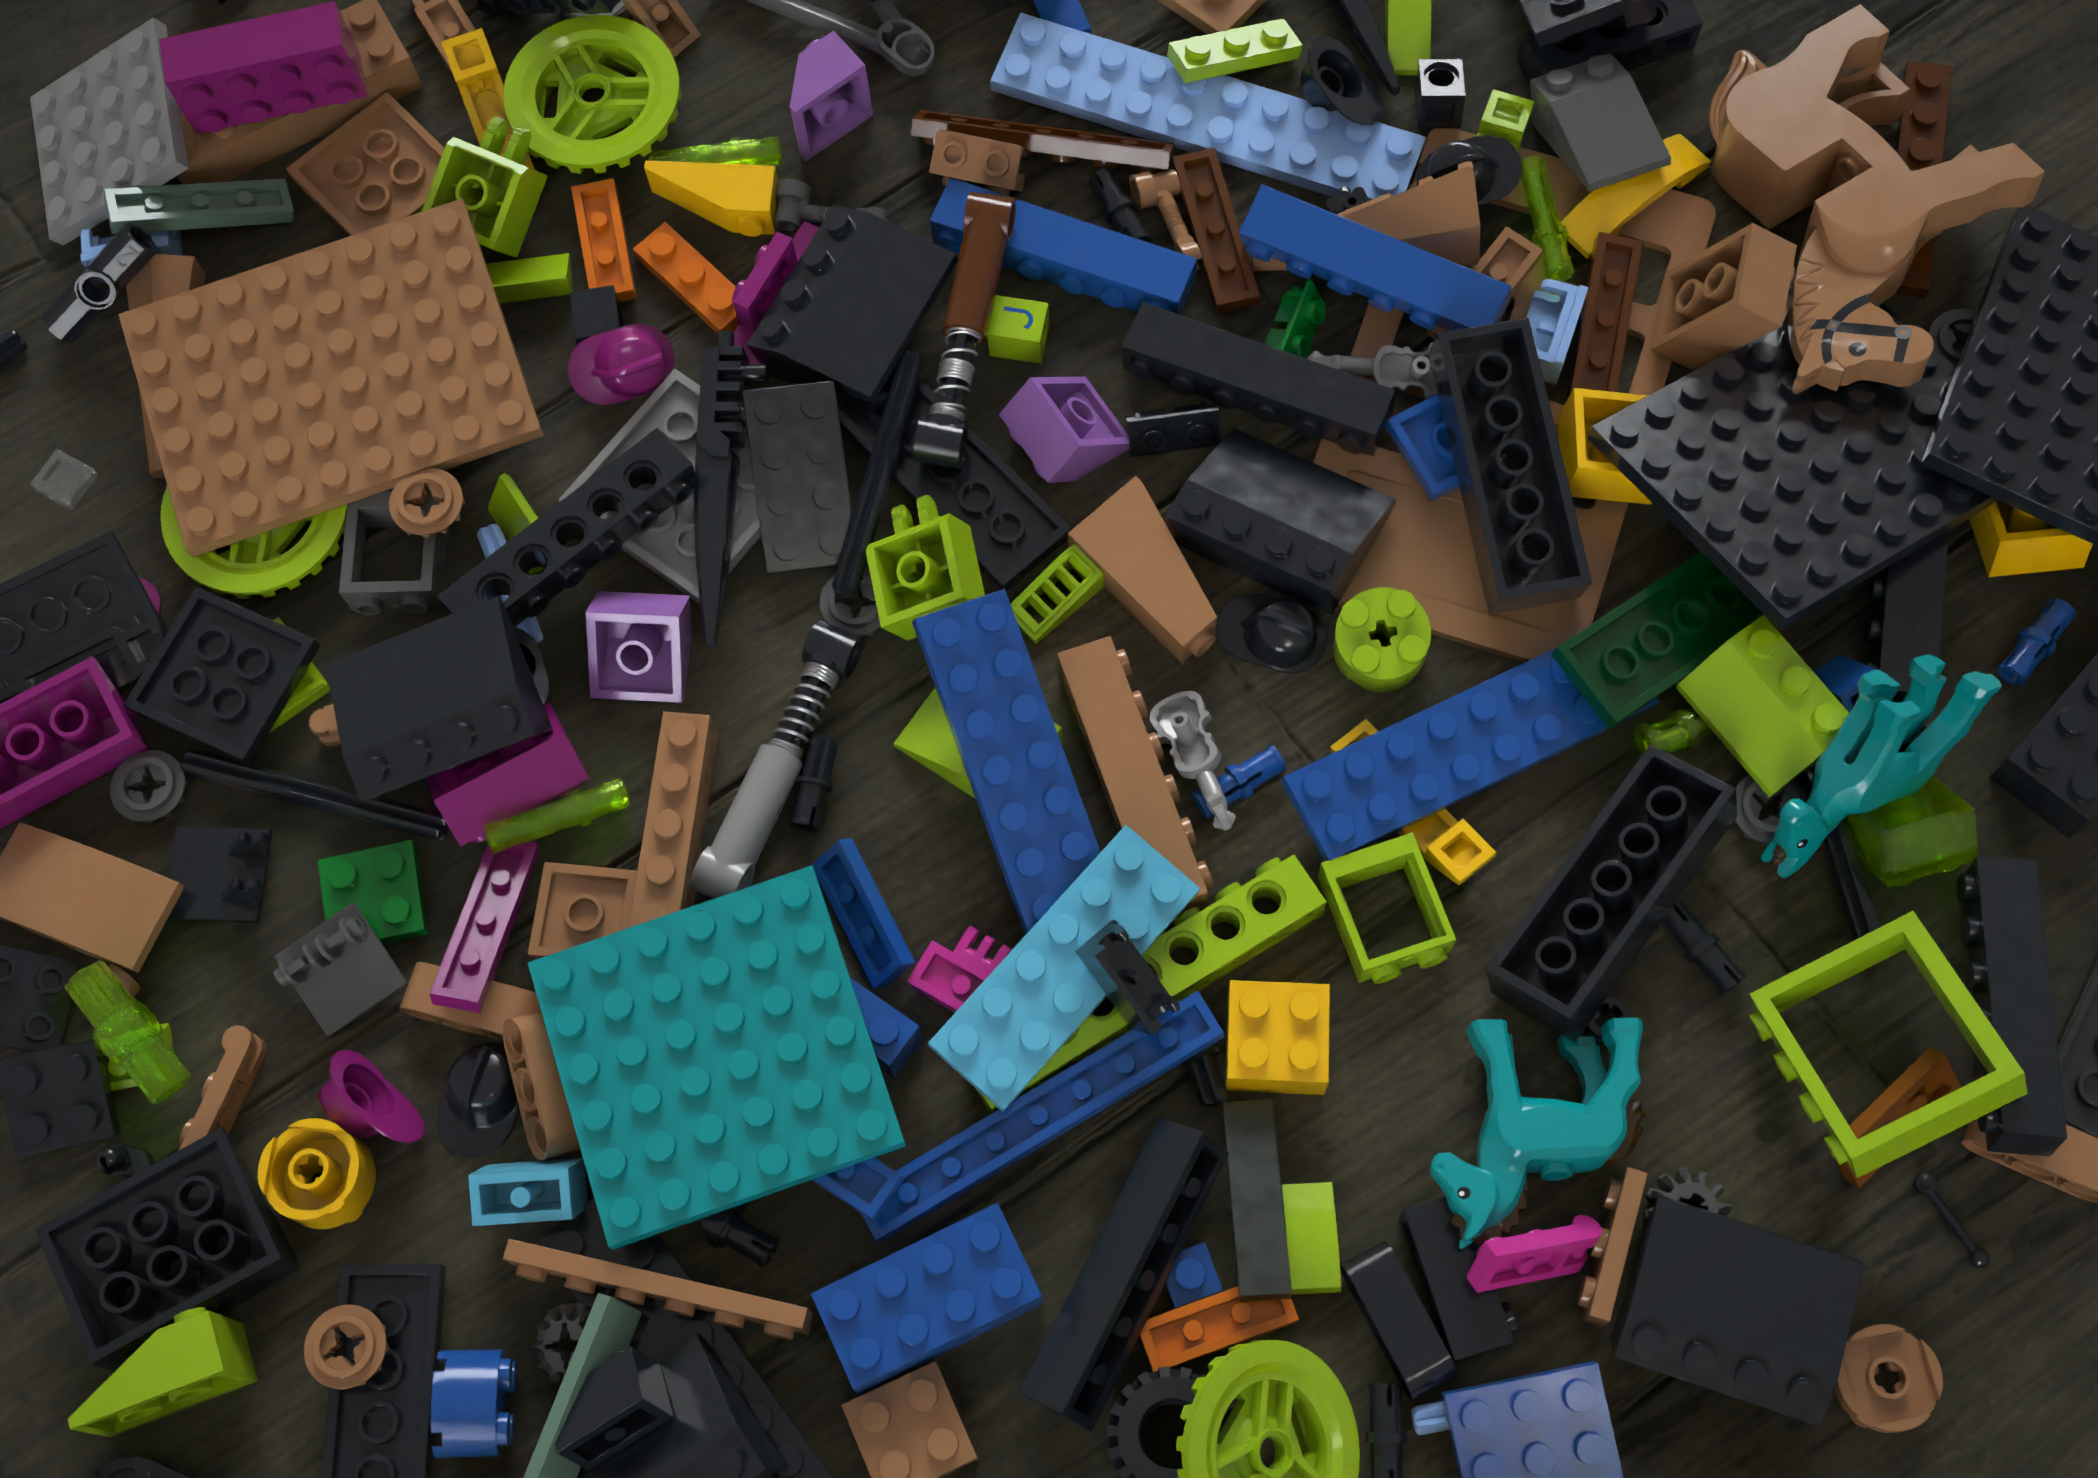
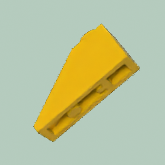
M645 160L644 169L653 193L732 233H741L750 237L761 234L775 235L776 227L774 226L778 206L775 198L778 183L775 166Z

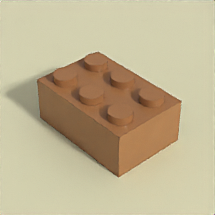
M1751 223L1668 270L1665 274L1650 350L1695 371L1721 356L1782 327L1787 315L1786 302L1789 286L1795 272L1793 265L1797 245Z

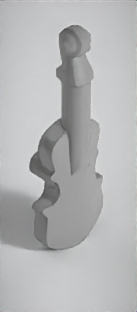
M1433 342L1429 344L1428 350L1425 352H1413L1408 346L1399 348L1393 345H1385L1374 358L1343 355L1323 356L1319 351H1314L1307 357L1311 361L1349 374L1372 376L1375 383L1392 389L1397 388L1400 391H1405L1408 387L1418 388L1423 392L1425 399L1438 394L1429 357Z
M1183 691L1163 699L1153 707L1150 712V721L1157 733L1160 744L1167 743L1172 745L1170 755L1179 774L1184 778L1197 780L1206 804L1215 816L1213 826L1226 831L1232 828L1236 816L1227 810L1226 798L1214 773V770L1221 761V753L1215 745L1212 734L1206 732V727L1212 720V717L1207 711L1201 695L1197 692Z

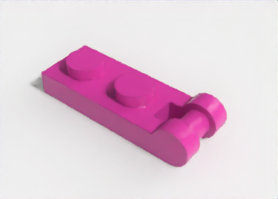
M1586 1215L1575 1216L1569 1226L1547 1230L1535 1229L1526 1234L1505 1238H1491L1485 1241L1478 1249L1477 1257L1466 1278L1476 1292L1479 1293L1577 1273L1581 1271L1588 1259V1252L1586 1250L1595 1246L1602 1234V1228L1595 1219Z

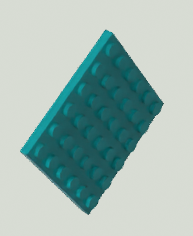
M813 865L528 962L607 1244L612 1250L906 1146Z

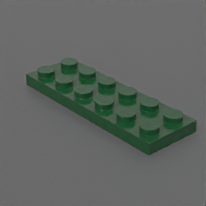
M1700 552L1557 646L1551 655L1607 727L1612 729L1681 682L1727 640L1764 614Z

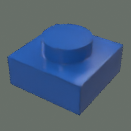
M1205 1242L1181 1250L1165 1285L1174 1309L1223 1292Z

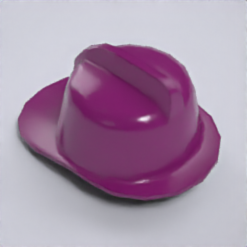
M639 323L596 334L581 341L572 351L567 368L569 381L577 394L588 402L609 405L644 396L655 391L672 372L675 359L673 347L667 336L656 327Z
M351 1050L336 1052L330 1060L329 1071L331 1078L317 1094L318 1101L329 1120L356 1137L368 1138L381 1133L383 1136L397 1142L412 1143L419 1141L425 1129L424 1121L416 1107L385 1079L370 1060Z

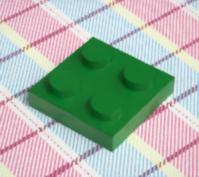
M413 840L318 860L325 921L352 902H355L382 944L429 934L418 850Z

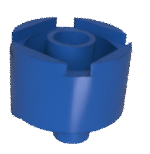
M504 1349L439 1350L436 1359L444 1363L446 1362L445 1371H434L431 1397V1433H442L443 1446H432L434 1457H500L503 1446L514 1445L515 1415L506 1412V1393L516 1392L517 1362L512 1361L511 1358H506Z

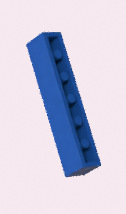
M949 178L930 219L933 243L955 254L960 253L964 235V212L969 193L1005 195ZM1016 199L1014 230L1010 242L1006 244L1002 267L1017 271L1029 280H1044L1059 285L1071 294L1079 295L1083 293L1101 299L1105 304L1114 308L1125 307L1138 312L1144 302L1182 315L1196 282L1197 258Z
M1261 184L1239 231L1242 244L1246 247L1245 251L1252 257L1264 262H1269L1271 258L1287 264L1286 269L1297 276L1310 279L1313 274L1327 280V286L1338 293L1348 296L1353 291L1368 297V303L1375 308L1392 313L1394 308L1410 315V321L1429 330H1433L1435 326H1438L1448 331L1500 323L1511 299V285Z

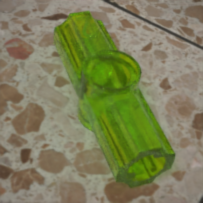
M97 961L81 969L69 979L70 981L64 988L95 1028L93 1037L96 1043L113 1062L124 1066L152 1104H159L186 1086V1083L192 1077L179 1061L176 1054L160 1036L163 1033L160 1023L144 1004L132 999L104 961Z

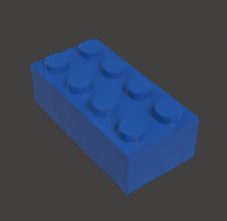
M998 1203L811 1293L850 1384L858 1395L1044 1304L1037 1284Z

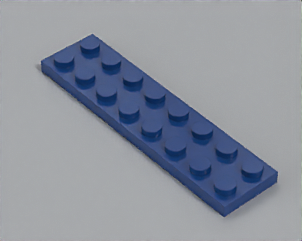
M1005 589L915 618L912 624L1026 935L1101 851Z
M1552 649L1284 776L1281 783L1324 862L1331 861L1334 858L1365 848L1609 730V728L1552 657L1551 653L1554 651ZM1654 699L1617 725L1653 709L1659 703L1658 699Z

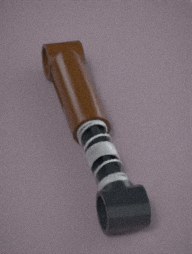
M970 192L968 195L963 221L964 235L942 330L946 336L945 341L948 349L941 356L942 361L940 362L936 379L940 386L933 393L936 403L930 406L929 415L921 417L917 425L913 452L915 462L961 469L968 442V425L964 423L965 415L963 414L967 409L963 406L965 394L970 393L968 388L972 386L975 367L972 365L973 358L978 356L975 347L977 344L986 342L1006 244L1010 242L1014 230L1016 217L1015 198Z

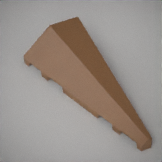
M1471 161L1458 164V170L1439 178L1433 179L1432 176L1421 179L1419 180V186L1392 196L1390 193H1387L1337 214L1459 265H1476L1480 259V218L1474 168ZM1251 256L1253 271L1287 270L1286 263L1271 258L1269 262H1264Z
M155 254L126 285L129 310L204 286L206 273L194 256ZM140 392L150 475L153 478L165 479Z

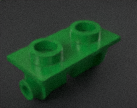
M1307 280L1304 289L1293 286L1290 291L1284 293L1274 323L1276 326L1286 327V329L1270 328L1264 343L1265 345L1306 359L1309 357L1312 340L1318 326L1323 323L1326 313L1325 302L1312 280Z

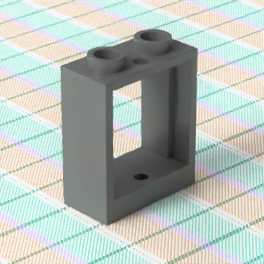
M428 490L425 503L418 504L417 506L422 509L425 517H427L431 506L439 505V503L435 502L430 490ZM383 491L348 503L339 594L350 609L363 615H378L382 613V610H401L408 614H424L428 609H442L437 595L445 590L449 526L447 527L446 534L437 532L430 534L428 540L424 538L420 581L362 582L366 528L399 526L394 522L389 510V499L392 491Z

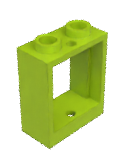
M1413 832L1321 863L1318 879L1359 983L1372 979L1374 984L1384 983L1402 974L1400 969L1417 963L1421 969L1428 968L1448 958L1447 953L1451 952L1456 938ZM1403 868L1432 939L1369 960L1341 889Z

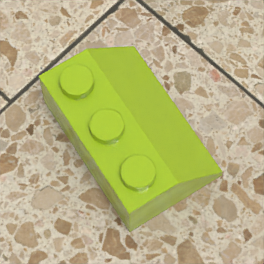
M1764 615L1727 640L1676 686V689L1769 798L1816 765V762L1836 737L1843 721L1849 714L1845 707Z

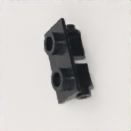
M1205 401L1196 405L1174 407V413L1166 414L1165 409L1144 412L1135 410L1132 416H1125L1131 457L1217 446L1220 443L1218 407H1215V404L1206 405Z

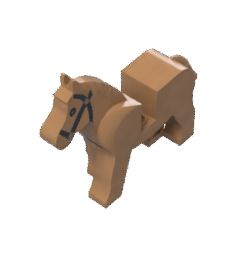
M1861 4L1807 34L1793 53L1774 66L1767 68L1763 62L1747 50L1735 52L1729 71L1717 88L1709 109V127L1717 143L1712 163L1713 175L1718 185L1769 230L1814 204L1799 254V263L1788 301L1789 341L1793 355L1800 365L1792 388L1794 394L1801 393L1815 384L1837 391L1839 386L1849 385L1859 380L1875 381L1897 387H1908L1919 382L1933 351V338L1927 331L1918 326L1897 325L1893 318L1878 306L1898 291L1914 256L1929 240L1941 234L1944 229L1972 222L1987 212L2002 208L2025 207L2033 202L2045 173L2038 164L2014 143L1979 152L1970 144L1950 161L1911 171L1888 142L1870 127L1891 125L1898 121L1902 116L1910 88L1881 63L1890 30ZM1858 68H1865V69H1863V70H1861V71H1859V72H1856V73H1854V74H1852V75L1844 76L1845 74H1847L1848 72H1850V71H1852V70H1855V69H1858Z

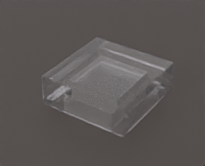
M56 449L30 485L37 492L72 510L98 474L92 467Z

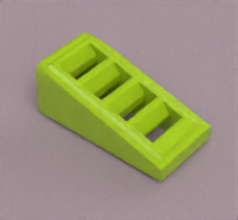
M1072 544L1011 603L1019 629L1036 645L1104 588V575L1075 544ZM1072 569L1083 579L1081 583L1069 573ZM1060 581L1071 593L1066 597L1054 584ZM1045 593L1057 605L1053 611L1040 598L1042 594ZM1029 605L1044 618L1040 624L1024 610Z

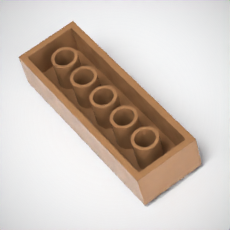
M362 0L340 11L361 54L368 97L352 100L346 104L323 106L310 109L304 113H291L268 118L259 123H246L223 128L217 132H204L200 134L194 132L180 109L189 169L177 175L181 184L228 182L341 127L386 92L397 100L422 88L423 85L410 56L378 1Z

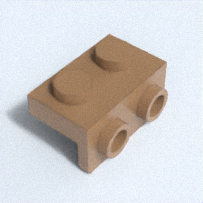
M939 129L936 133L929 173L943 176L942 185H947L949 178L966 183L970 181L985 184L984 189L1009 197L1010 190L1023 192L1026 175L1019 173L1023 148L1016 144Z

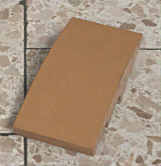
M19 822L0 856V919L15 924L30 933L59 942L74 951L139 973L185 886L177 881L92 847Z

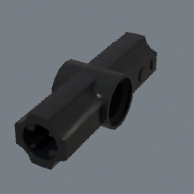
M126 223L99 254L87 262L78 277L41 316L48 330L60 340H67L73 343L104 309L112 305L121 290L157 253L159 248L153 242L152 237L140 227ZM90 277H99L105 280L110 289L103 290L95 287Z

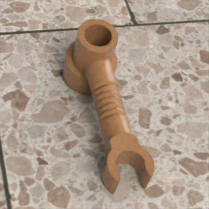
M1171 169L1152 175L1149 171L1130 175V193L1137 204V209L1140 210L1152 206L1159 207L1173 240L1174 251L1197 258V260L1201 259L1200 248L1193 237L1189 235L1173 197L1180 195L1181 190L1176 171Z

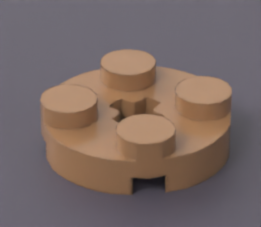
M1878 1324L1859 1330L1847 1339L1834 1392L1842 1408L1849 1414L1851 1420L1860 1427L1870 1428L1882 1433H1898L1913 1429L1923 1424L1929 1418L1931 1411L1935 1407L1936 1400L1941 1397L1943 1376L1936 1355L1922 1339L1917 1340L1912 1334L1904 1332L1906 1329L1896 1325ZM1879 1364H1885L1888 1372L1897 1371L1900 1381L1892 1385L1893 1394L1886 1393L1883 1386H1877L1874 1376L1879 1373Z

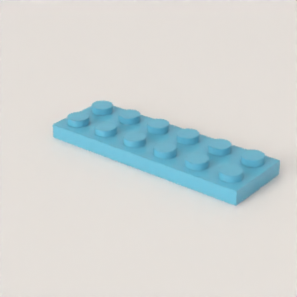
M1125 825L928 1042V1046L999 1110L1004 1112L1107 996L1075 951L1111 920H1116L1119 925L1125 928L1129 934L1130 941L1141 956H1143L1199 893L1200 888L1131 828Z

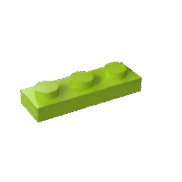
M1284 19L1169 42L1167 57L1183 81L1188 83L1300 59L1303 45Z

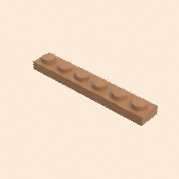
M508 1239L503 1256L505 1261L517 1267L515 1275L525 1279L545 1283L547 1274L566 1278L564 1287L589 1294L595 1293L596 1286L614 1289L615 1294L613 1298L636 1305H644L646 1297L665 1301L663 1310L688 1317H693L695 1309L715 1313L713 1322L734 1328L743 1329L745 1320L764 1324V1334L786 1340H793L795 1332L809 1335L814 1315L806 1307L513 1239Z

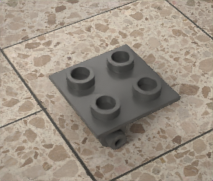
M352 902L274 956L279 966L273 972L276 980L284 987L290 983L294 986L327 1037L408 983L355 902Z

